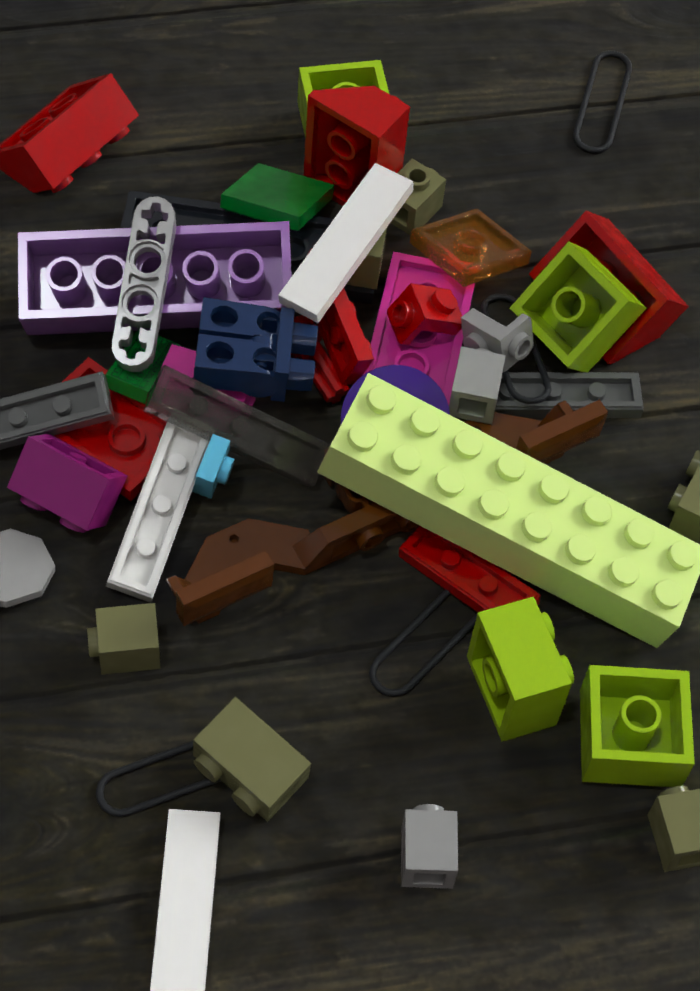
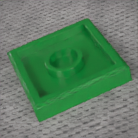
M258 163L221 194L220 208L264 222L289 221L290 229L299 231L333 199L335 185Z

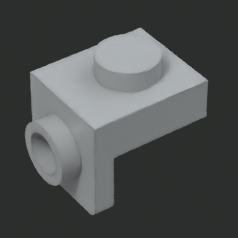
M474 308L461 317L464 347L473 349L484 348L493 353L506 355L503 373L519 360H523L534 346L531 317L524 313L506 327Z

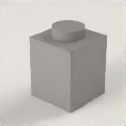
M461 346L449 403L451 416L492 425L506 355L493 353L484 348L473 349Z
M423 804L416 806L414 809H405L401 826V887L453 889L458 874L457 811H444L442 806L435 804Z

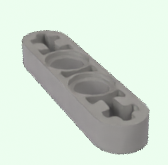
M158 196L142 200L134 212L112 339V352L117 364L129 372H140L147 369L155 357L177 227L175 211L171 203ZM154 211L161 212L162 218L165 220L160 221L157 225V241L149 239L150 227L148 220L144 219L152 218ZM145 252H153L161 258V264L156 271L144 273L135 266L137 258ZM138 295L149 296L154 301L152 311L145 316H135L130 313L128 305L133 297ZM132 327L140 329L139 342L141 348L145 349V352H137L135 359H129L126 350L122 349V347H129L132 344Z

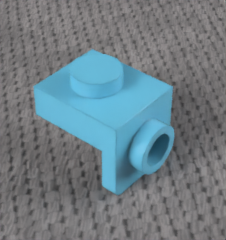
M212 434L195 476L192 492L211 499L217 484H226L235 461L234 458L228 456L230 440Z

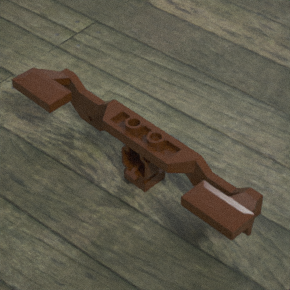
M600 399L575 411L564 400L557 403L542 421L495 412L492 425L471 420L465 423L544 464H548L563 457L564 452L600 436L608 411ZM329 448L324 450V457ZM325 477L330 487L335 485L336 494L349 515L326 524L311 534L308 529L248 518L207 536L186 578L182 579L174 575L166 579L176 597V613L183 626L195 621L200 624L219 615L223 608L271 587L274 570L306 575L358 550H371L378 546L385 538L400 531H412L420 525Z

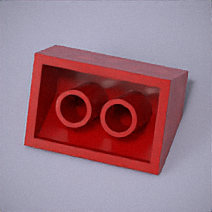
M111 73L70 85L0 143V170L33 193L46 190L56 193L73 181L74 178L71 174L77 168L88 167L102 156L100 149L108 142L113 144L130 132L127 125L136 119L139 114Z
M376 86L313 90L308 95L303 176L334 184L332 200L344 206L374 163L398 173L403 168L410 106L403 103L398 97L390 95Z
M585 211L529 273L533 280H535L569 241L587 249L646 307V310L602 356L607 364H613L658 339L689 307L608 218L589 211Z

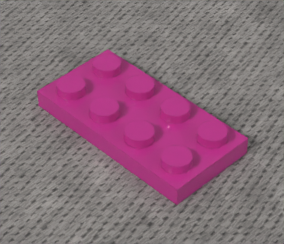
M393 252L371 341L374 360L364 374L388 365H404L418 369L437 383L444 393L449 406L459 354L463 343L462 329L456 335L422 330L409 345L399 344L388 318L387 309L406 287L413 283L450 289L458 302V307L463 316L470 311L478 268Z

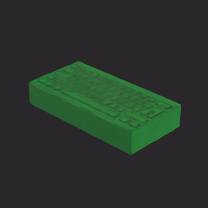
M140 329L134 334L132 344L124 348L129 359H135L137 352H145V349L141 348L139 342ZM158 335L154 360L147 369L140 372L126 371L115 361L105 375L109 390L145 404L153 393L152 386L171 345L180 346V344Z

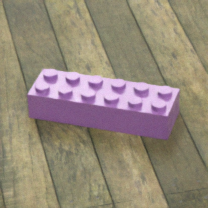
M289 221L177 226L159 330L199 328L203 297L274 308L279 312L281 307L288 308L279 303L278 295L292 277ZM150 227L149 239L157 241V227ZM131 228L18 233L19 321L27 335L114 332ZM145 252L137 258L135 266L141 272L151 273L159 268L161 258L156 253ZM146 295L135 296L130 300L128 310L135 316H145L152 311L154 301ZM132 327V331L138 330V328Z

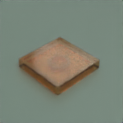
M477 208L412 229L410 243L463 287L527 265L530 262L532 253L529 248Z

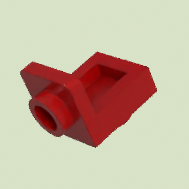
M410 283L387 309L388 318L399 344L409 345L422 330L456 335L462 329V314L458 307V302L450 289Z

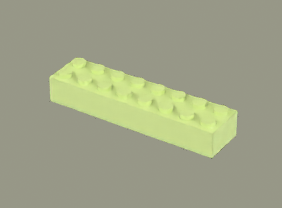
M370 373L367 374L317 473L655 648H658L680 627L700 575V544Z

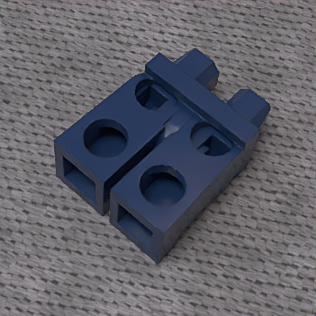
M203 297L192 395L210 397L211 389L243 392L257 398L271 396V401L284 402L286 389L312 391L315 361L291 358V353L314 356L318 326L294 322L295 309L281 307L279 312L274 308Z

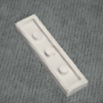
M374 163L278 295L279 303L288 308H293L295 312L319 323L413 192V181Z
M170 413L106 587L151 603L194 487L195 476L214 429Z
M169 809L150 991H205L221 819L220 812Z

